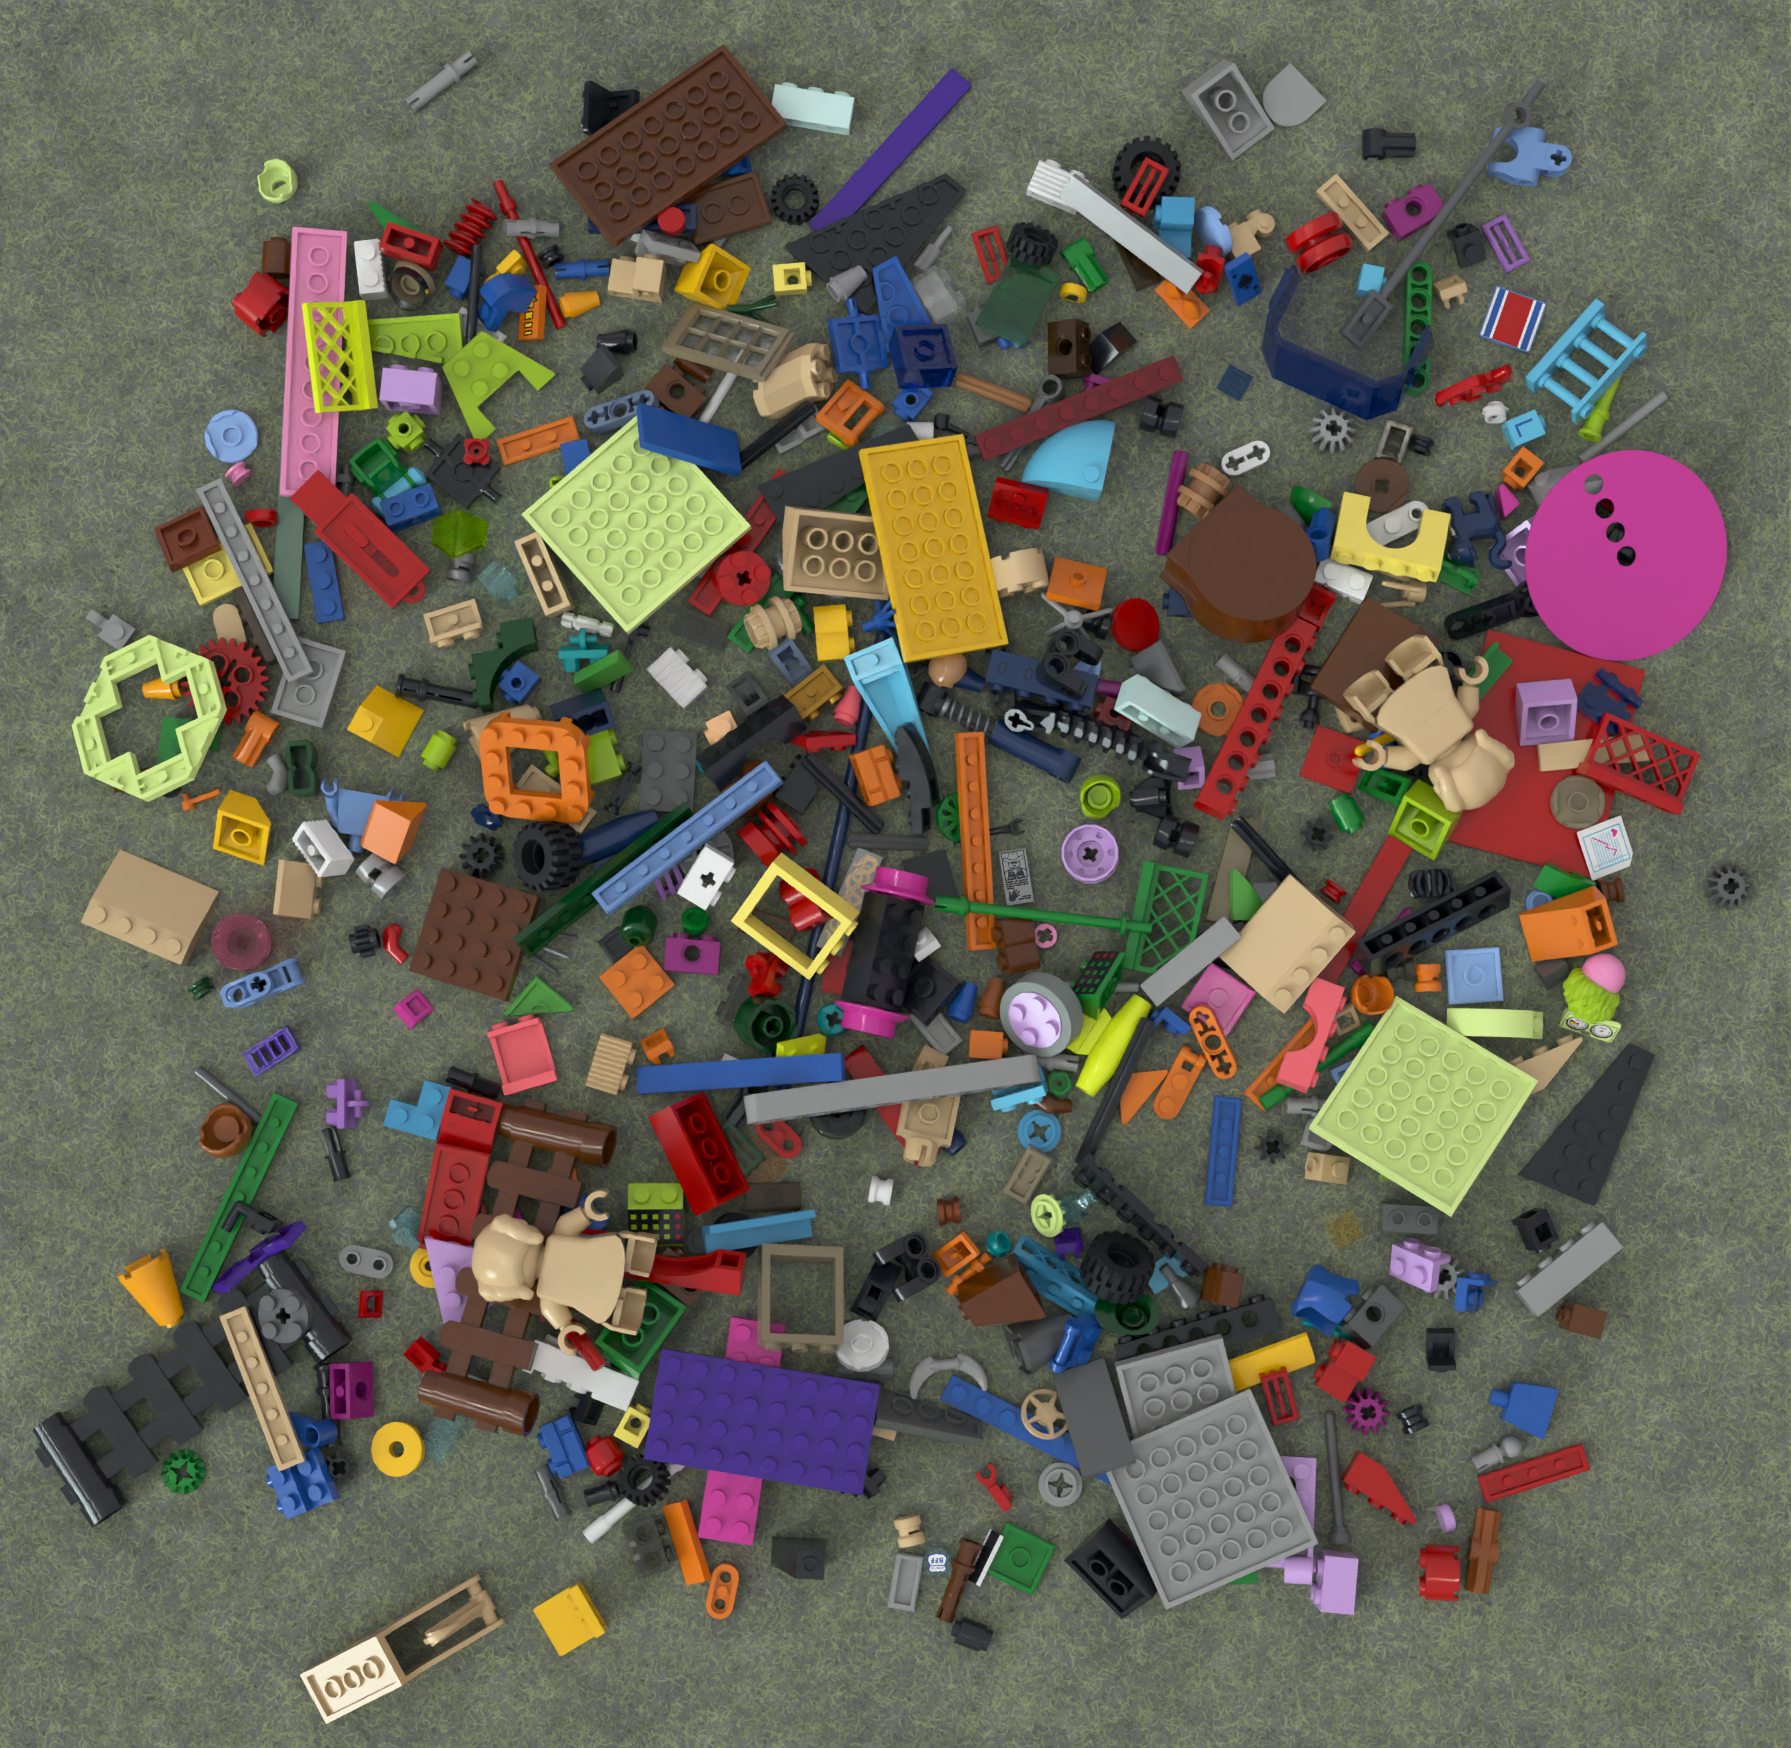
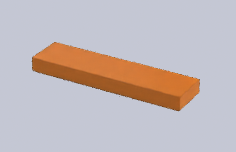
M1312 1017L1243 1092L1261 1110L1265 1111L1258 1101V1097L1276 1084H1279L1275 1080L1286 1052L1302 1050L1313 1041L1315 1025Z

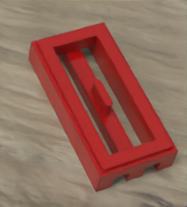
M1146 157L1120 206L1124 209L1126 207L1132 213L1139 214L1144 219L1170 169ZM1149 165L1152 167V170L1132 204L1129 200ZM1157 171L1162 172L1144 207H1138Z
M997 225L971 233L987 285L1012 278L1013 274ZM993 233L1005 269L1004 273H1000L988 234ZM983 236L995 276L990 275L979 237Z
M1280 1367L1278 1371H1275V1369L1270 1370V1373L1267 1374L1264 1372L1259 1373L1272 1425L1277 1426L1300 1419L1286 1367ZM1277 1378H1283L1292 1412L1291 1415L1286 1413ZM1270 1380L1273 1383L1281 1414L1280 1418H1277L1267 1382Z

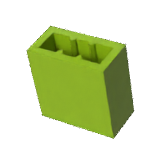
M607 729L589 736L591 744L588 747L591 788L624 777L622 770L626 769L622 754H616L614 744H617L618 741L614 729Z

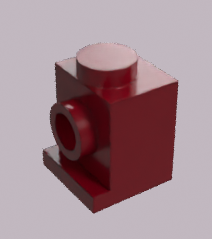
M1106 696L1104 702L1099 700L1094 712V716L1098 717L1097 721L1103 720L1105 724L1117 725L1120 729L1127 731L1132 720L1121 713L1119 717L1113 718L1109 713L1115 707L1117 700Z

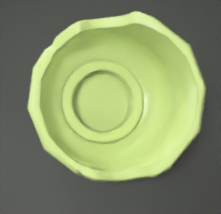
M277 158L266 161L263 173L257 176L259 192L267 201L282 203L295 194L298 177L286 161ZM278 182L285 183L284 185L274 190V186Z

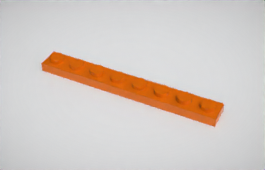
M984 732L954 733L964 895L971 902L994 904ZM979 913L965 915L967 950L996 949V943L993 942L991 936V929L994 927L993 921H995L994 915Z

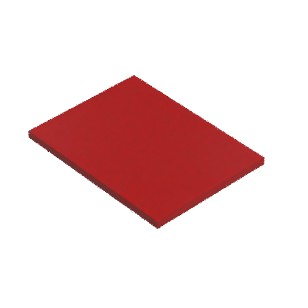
M1488 629L1480 656L1493 642L1497 641L1500 644L1497 648L1511 658L1513 662L1479 701V710L1472 719L1473 729L1468 734H1475L1478 729H1484L1488 736L1498 740L1514 753L1515 764L1507 773L1503 789L1493 799L1480 808L1463 810L1457 826L1447 841L1543 867L1548 861L1570 874L1575 871L1591 879L1576 833L1583 829L1575 830L1564 827L1557 822L1550 808V797L1555 786L1567 777L1580 774L1576 773L1577 768L1540 772L1537 745H1519L1515 710L1516 684L1571 679L1577 696L1574 741L1588 740L1594 738L1604 712L1632 723L1645 670ZM1609 721L1605 730L1607 736H1619L1620 732L1617 724ZM1596 781L1595 783L1604 792L1605 808L1600 819L1591 826L1608 820L1615 793L1614 789Z

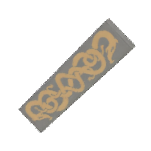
M858 848L838 895L859 911H861L864 893L868 892L860 889L861 885L873 883L876 867H880L883 857ZM835 918L826 922L817 942V948L822 949L841 922ZM846 934L842 936L840 940L844 944L836 953V956L842 957L850 935L849 937Z

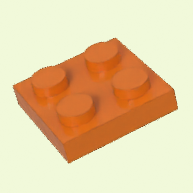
M644 946L635 947L599 976L632 1019L636 1018L675 986Z

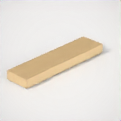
M1640 734L1627 736L1632 750L1644 745ZM1593 739L1538 744L1539 771L1547 772L1578 768L1579 763L1584 762ZM1622 739L1611 743L1615 757L1627 753ZM1605 746L1597 750L1593 760L1601 764L1610 760ZM1646 749L1634 754L1637 762L1649 761ZM1629 757L1617 761L1618 764L1631 763Z

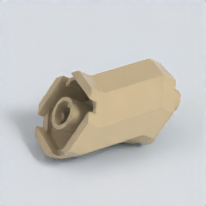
M810 343L782 356L766 382L753 380V383L758 382V390H753V398L760 416L767 417L769 420L781 419L806 400L814 403L829 398L833 389V383L838 381L836 367H833L830 358L829 346L827 344Z

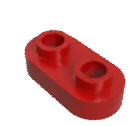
M784 1121L773 1122L774 1129L772 1131H766L764 1124L755 1125L757 1134L781 1157L789 1159L800 1153L802 1149L801 1138ZM787 1139L792 1140L794 1143V1147L791 1150H786L783 1146L784 1141Z

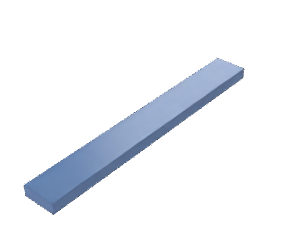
M765 760L592 892V895L607 915L610 916L782 785V780Z

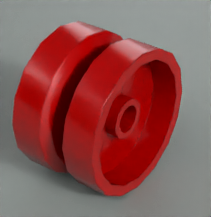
M1337 212L1320 216L1301 226L1285 238L1284 242L1290 253L1300 254L1295 263L1302 275L1310 274L1330 265L1354 248L1349 234H1337L1343 226Z

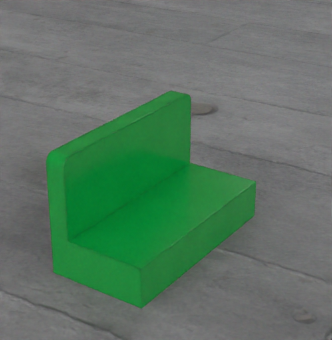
M1497 641L1493 642L1481 656L1486 660L1489 672L1484 681L1476 684V687L1479 688V701L1513 662L1511 658L1497 648L1500 645ZM1475 664L1467 672L1466 675L1468 677L1472 676L1475 673ZM1459 682L1457 687L1462 686V682Z

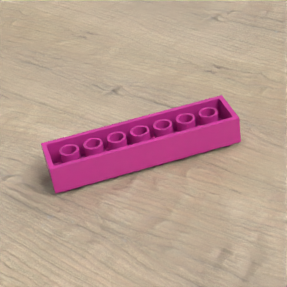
M733 1315L731 1317L725 1358L780 1367L783 1348H781V1351L772 1352L765 1351V1347H757V1319ZM770 1321V1333L785 1334L787 1324ZM708 1470L698 1537L753 1545L763 1479Z

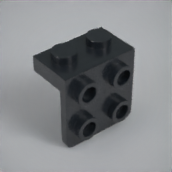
M586 81L582 93L584 107L581 119L584 134L591 136L639 103L640 92L635 89L611 92L593 81Z

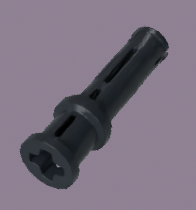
M399 674L395 697L397 698L406 696L416 698L418 702L429 699L473 709L477 708L472 691L431 684L426 678L417 680L407 678L404 674Z
M338 1362L313 1365L314 1370L317 1371L318 1387L315 1390L321 1399L322 1420L329 1419L330 1402H328L327 1397L330 1395L329 1364ZM326 1372H328V1383H326ZM332 1419L337 1428V1438L334 1442L324 1445L326 1448L342 1445L339 1419Z

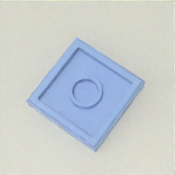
M1499 947L1444 951L1448 1005L1504 1001Z

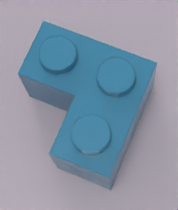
M1162 196L1160 205L1155 206V212L1153 213V228H1158V236L1190 260L1195 197Z
M424 1080L417 1105L397 1099L390 1100L383 1126L437 1140L449 1090L455 1088Z

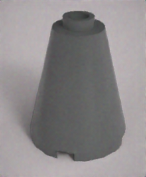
M1068 1313L1011 1323L1004 1326L1008 1330L1004 1332L1006 1343L1013 1359L1016 1356L1017 1360L1021 1362L1022 1366L1018 1367V1369L1024 1376L1032 1375L1056 1356L1066 1332L1064 1327L1067 1320L1077 1318V1316L1073 1317L1072 1314Z

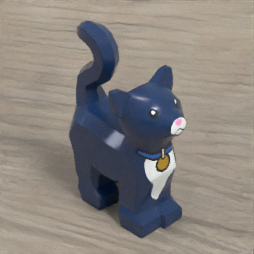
M1481 490L1470 493L1468 496L1469 502L1476 509V511L1464 513L1461 503L1456 496L1444 499V502L1441 504V510L1444 513L1451 514L1449 534L1453 541L1452 548L1448 551V558L1456 560L1460 564L1469 563L1470 567L1473 568L1477 553L1471 541L1494 538L1496 543L1489 550L1488 560L1496 569H1509L1512 566V561L1499 558L1507 544L1506 536L1502 532L1499 517L1497 516V505L1492 492L1486 495Z

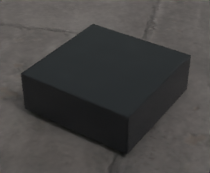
M619 926L597 942L613 964L635 948L621 937Z

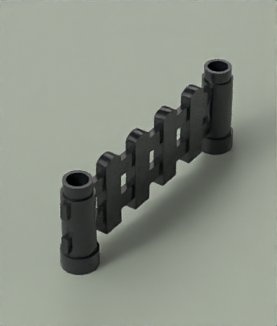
M285 1250L274 1254L257 1267L258 1272L264 1279V1286L250 1296H247L242 1289H233L230 1292L224 1293L218 1300V1308L223 1315L244 1306L248 1307L274 1377H277L294 1364L286 1351L302 1339L306 1343L305 1348L317 1365L326 1361L353 1341V1338L342 1322H338L334 1316L340 1311L329 1295L321 1299L308 1280L314 1274L303 1258L297 1262L295 1260L292 1261ZM280 1287H292L300 1291L298 1294L304 1300L308 1299L313 1310V1322L310 1329L300 1339L291 1343H279L264 1337L258 1319V1308L261 1298ZM283 1308V1312L289 1319L290 1314L286 1313L285 1309ZM220 1317L204 1329L197 1321L181 1324L173 1333V1340L178 1348L160 1361L150 1353L134 1358L128 1366V1372L133 1380L113 1394L108 1386H99L90 1390L83 1399V1404L88 1413L73 1424L71 1422L68 1423L60 1411L41 1422L32 1430L40 1442L38 1444L40 1447L34 1451L45 1468L53 1465L65 1483L60 1488L61 1492L71 1506L77 1502L80 1504L81 1508L79 1510L92 1528L107 1520L129 1503L117 1484H113L110 1479L125 1467H127L134 1478L139 1477L160 1461L151 1448L171 1434L179 1446L183 1445L205 1429L197 1418V1415L217 1402L222 1411L227 1413L249 1397V1394L241 1384L244 1380L237 1362L235 1361L228 1366L215 1347L227 1339ZM191 1365L204 1385L186 1398H183L171 1378ZM146 1397L159 1417L139 1431L126 1411ZM101 1430L114 1450L98 1461L84 1441Z

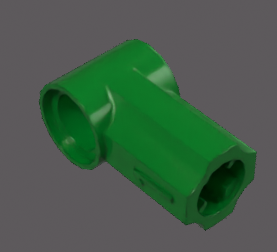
M1081 237L1060 251L1062 259L1066 258L1071 266L1069 269L1076 273L1089 294L1096 292L1109 282L1108 277L1094 258L1095 254L1092 247L1084 237Z

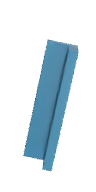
M815 1209L701 1226L705 1254L717 1249L734 1250L759 1246L762 1243L771 1244L813 1237L810 1218H816Z
M1022 1234L1011 1254L1014 1253L1038 1293L1077 1317L1094 1314V1307L1099 1297L1090 1291V1287L1085 1286L1083 1283L1084 1279L1080 1276L1081 1270L1066 1260L1061 1261L1058 1255ZM1022 1245L1031 1250L1033 1254H1029L1021 1249ZM1047 1262L1054 1264L1057 1269L1048 1266ZM1070 1276L1078 1279L1080 1283L1077 1284L1071 1280Z

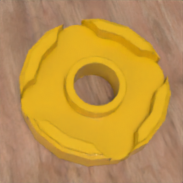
M396 1421L385 1424L376 1432L372 1440L371 1453L373 1461L380 1471L388 1476L401 1477L412 1473L420 1467L425 1457L426 1446L420 1435L421 1433L415 1426L408 1422ZM397 1441L402 1443L404 1447V1452L400 1457L396 1456L393 1451V1446Z

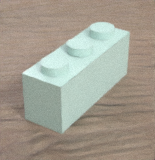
M787 82L782 83V85L775 84L772 105L786 121L787 125L843 135L850 134L855 105L854 97H850V94L836 91L834 94L825 93L823 89L817 87H809L808 90L797 88V85Z
M1139 674L1122 683L1114 710L1176 748H1181L1194 740L1202 715L1193 709L1191 705L1180 701L1167 690L1161 689L1151 683L1149 679Z

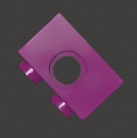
M1431 183L1424 187L1419 184L1407 192V197L1399 200L1397 197L1384 205L1385 210L1381 217L1397 243L1429 225L1444 206ZM1406 207H1415L1419 215H1409L1406 212Z
M673 933V938L666 937L663 970L719 975L722 943L716 942L715 936L700 935V940L689 939V934ZM696 946L700 949L701 953L699 959L693 962L688 961L686 958L687 949Z
M373 1361L329 1364L331 1419L374 1417Z

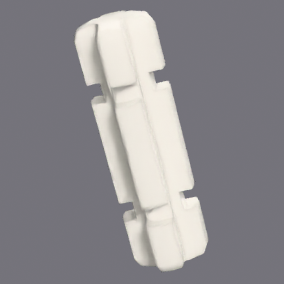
M564 612L561 618V625L571 629L575 627V630L586 628L587 633L595 635L600 633V636L611 638L614 625L609 622L603 621V623H600L597 619L582 615L577 617L574 613Z

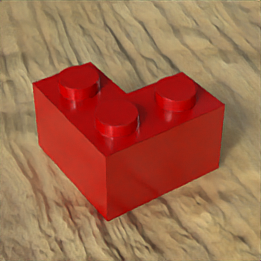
M1341 1337L1339 1341L1334 1340L1327 1351L1330 1357L1325 1365L1319 1364L1313 1374V1378L1316 1379L1314 1385L1345 1403L1358 1380L1363 1382L1376 1357Z

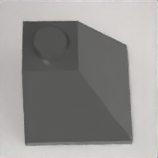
M1162 641L1153 644L1129 659L1130 666L1127 667L1130 677L1136 674L1144 676L1151 683L1170 692L1174 697L1181 696L1186 688Z

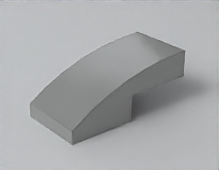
M815 404L813 406L816 412L774 445L779 456L827 429L815 420L816 415L819 413Z

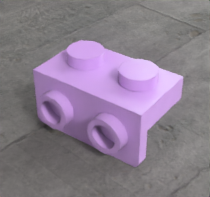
M1405 1238L1404 1241L1392 1244L1389 1275L1431 1293L1438 1289L1440 1265L1449 1263L1451 1256L1442 1253L1441 1249L1437 1247H1429L1422 1244L1419 1239Z

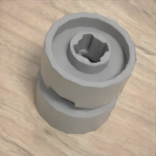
M373 853L357 868L355 873L365 884L371 883V890L381 900H384L394 892L392 887L395 884L399 887L407 879V875L397 865L391 866L390 861Z

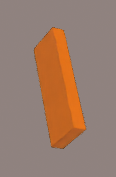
M572 415L498 439L496 442L506 467L561 449L560 443L581 439Z
M687 1499L663 1505V1512L686 1585L712 1579Z

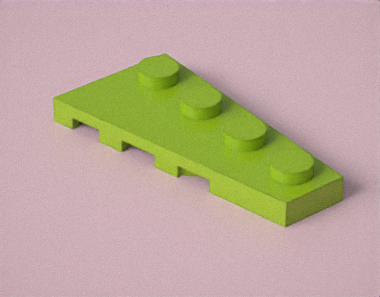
M462 313L368 320L371 351L445 364L464 347Z

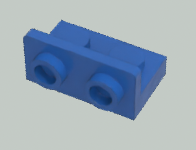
M429 483L380 501L387 525L393 533L444 515Z
M1467 1272L1466 1277H1458L1454 1310L1463 1312L1479 1311V1306L1482 1307L1484 1303V1290H1481V1286H1497L1498 1281L1490 1280V1274Z

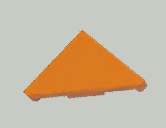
M1167 1070L1132 1074L1120 1099L1122 1125L1130 1121L1168 1074Z

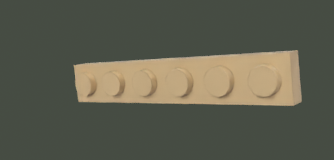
M244 1306L219 1316L278 1471L306 1461L248 1307Z

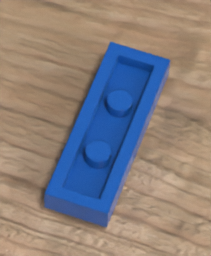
M323 541L304 544L317 623L323 624L345 620L334 552Z

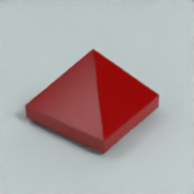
M360 1290L358 1318L382 1317L383 1290ZM372 1296H375L374 1312L367 1308V1301Z

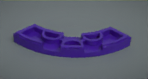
M297 1221L279 1229L280 1235L277 1234L270 1239L265 1238L250 1249V1255L238 1263L235 1262L213 1284L212 1288L217 1294L230 1292L248 1273L275 1253L291 1247L307 1227L302 1221Z

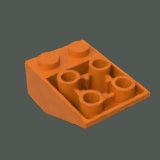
M1595 885L1518 914L1532 962L1589 955L1618 945L1606 898Z

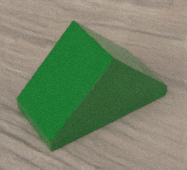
M1378 768L1373 771L1366 770L1357 789L1395 808L1400 805L1412 781Z

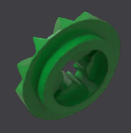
M178 1450L170 1454L162 1463L161 1476L164 1486L168 1487L173 1493L184 1495L197 1490L204 1481L206 1473L204 1462L199 1455L192 1451ZM188 1462L186 1471L191 1476L183 1477L178 1483L179 1473L173 1468H182Z

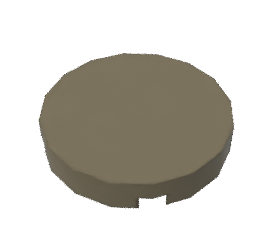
M1585 776L1567 777L1560 781L1551 793V813L1557 822L1566 828L1575 830L1588 828L1596 823L1604 812V792L1594 780Z

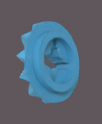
M1034 1110L1027 1113L1020 1120L1017 1131L1018 1138L1026 1149L1031 1144L1043 1152H1048L1058 1144L1061 1137V1126L1058 1119L1052 1113L1048 1114L1041 1110ZM1033 1121L1040 1127L1050 1125L1044 1132L1046 1142L1039 1136L1029 1139V1136L1035 1131Z

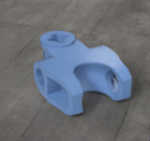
M1502 127L1495 128L1493 138ZM1533 127L1516 129L1505 140L1506 143H1509L1514 148L1516 158L1508 163H1490L1487 175L1500 178L1511 184L1535 187L1538 185L1539 175L1552 178L1562 176L1571 164L1572 154L1563 145L1545 143L1546 132L1542 129ZM1554 157H1558L1559 166L1555 165Z
M297 957L282 961L269 969L252 973L226 984L219 992L224 1006L244 1009L270 999L279 993L287 992L306 984V979L302 977L299 970ZM266 981L267 985L263 986L265 990H262L260 986ZM238 989H241L243 996L237 1002L235 1000V993Z

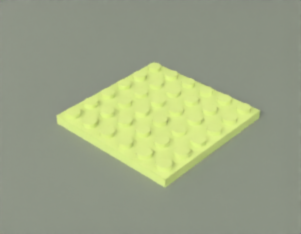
M637 415L522 513L525 520L628 635L752 529L750 524L695 464L640 448Z
M1396 996L1391 1008L1385 1012L1309 1126V1130L1452 1217L1537 1086L1538 1080Z

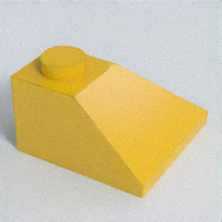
M710 244L700 252L701 255L698 263L689 261L684 265L674 290L693 302L727 311V305H736L751 267L717 245Z
M376 685L359 706L347 730L399 758L425 710L402 698L395 697V694Z
M233 790L228 792L218 808L213 849L264 866L268 851L271 822L256 798Z

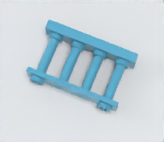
M1596 298L1525 377L1526 387L1534 394L1540 388L1546 387L1573 407L1571 411L1572 422L1577 424L1582 418L1586 419L1592 413L1594 404L1635 359L1638 360L1645 354L1648 348L1647 334L1642 331L1635 340L1630 338L1605 320V305ZM1599 328L1627 349L1617 360L1587 339V335L1593 329ZM1576 348H1582L1609 368L1599 380L1570 359V354ZM1558 368H1564L1591 389L1582 399H1579L1553 380L1552 374Z

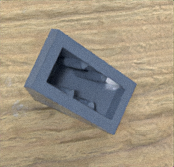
M786 638L776 648L768 652L769 658L793 688L814 672L792 639Z

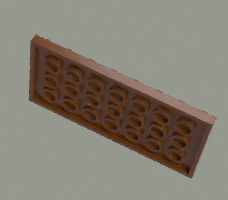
M723 44L549 165L553 173L614 249L656 220L664 210L676 206L787 129V123Z

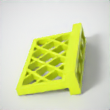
M365 300L303 303L302 309L315 413L356 412L377 409L378 402ZM337 308H342L343 321L341 324L332 316ZM312 309H317L324 316L319 325L313 320ZM328 322L336 329L332 338L323 330ZM340 335L345 338L346 349L344 351L336 344ZM318 336L327 343L322 352L316 346ZM331 349L340 357L335 365L326 357ZM344 362L348 365V378L339 371ZM322 363L330 370L326 379L320 375L319 367ZM335 376L343 383L338 392L330 385ZM347 389L351 392L353 405H349L342 398ZM325 390L334 398L329 406H324L323 393Z

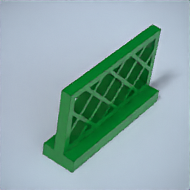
M1144 861L1132 920L1149 922L1152 913L1155 917V920L1152 921V926L1158 922L1166 936L1152 944L1147 933L1129 931L1124 969L1154 974L1158 971V967L1164 966L1167 961L1174 958L1196 940L1209 874ZM1160 871L1172 873L1177 881L1164 891L1158 883ZM1176 874H1178V875H1183V876H1186V877H1184L1183 879L1179 880L1178 877L1176 876ZM1191 877L1202 879L1200 890L1192 896L1188 894L1182 885L1183 882ZM1180 886L1187 899L1174 907L1166 893ZM1158 887L1161 893L1155 896L1156 888ZM1199 895V897H1198V902H1197V906H1196V904L1194 903V901H1193L1192 899H1194L1195 897H1197V896ZM1164 896L1172 909L1157 917L1152 909L1153 902ZM1190 901L1196 910L1195 916L1184 922L1177 909ZM1174 912L1182 925L1168 933L1160 920ZM1193 922L1192 931L1190 932L1187 925ZM1185 928L1190 935V940L1187 945L1179 949L1171 936ZM1169 939L1176 952L1163 960L1155 946ZM1147 940L1150 946L1144 949L1145 941ZM1153 949L1161 961L1152 968L1140 966L1142 955Z

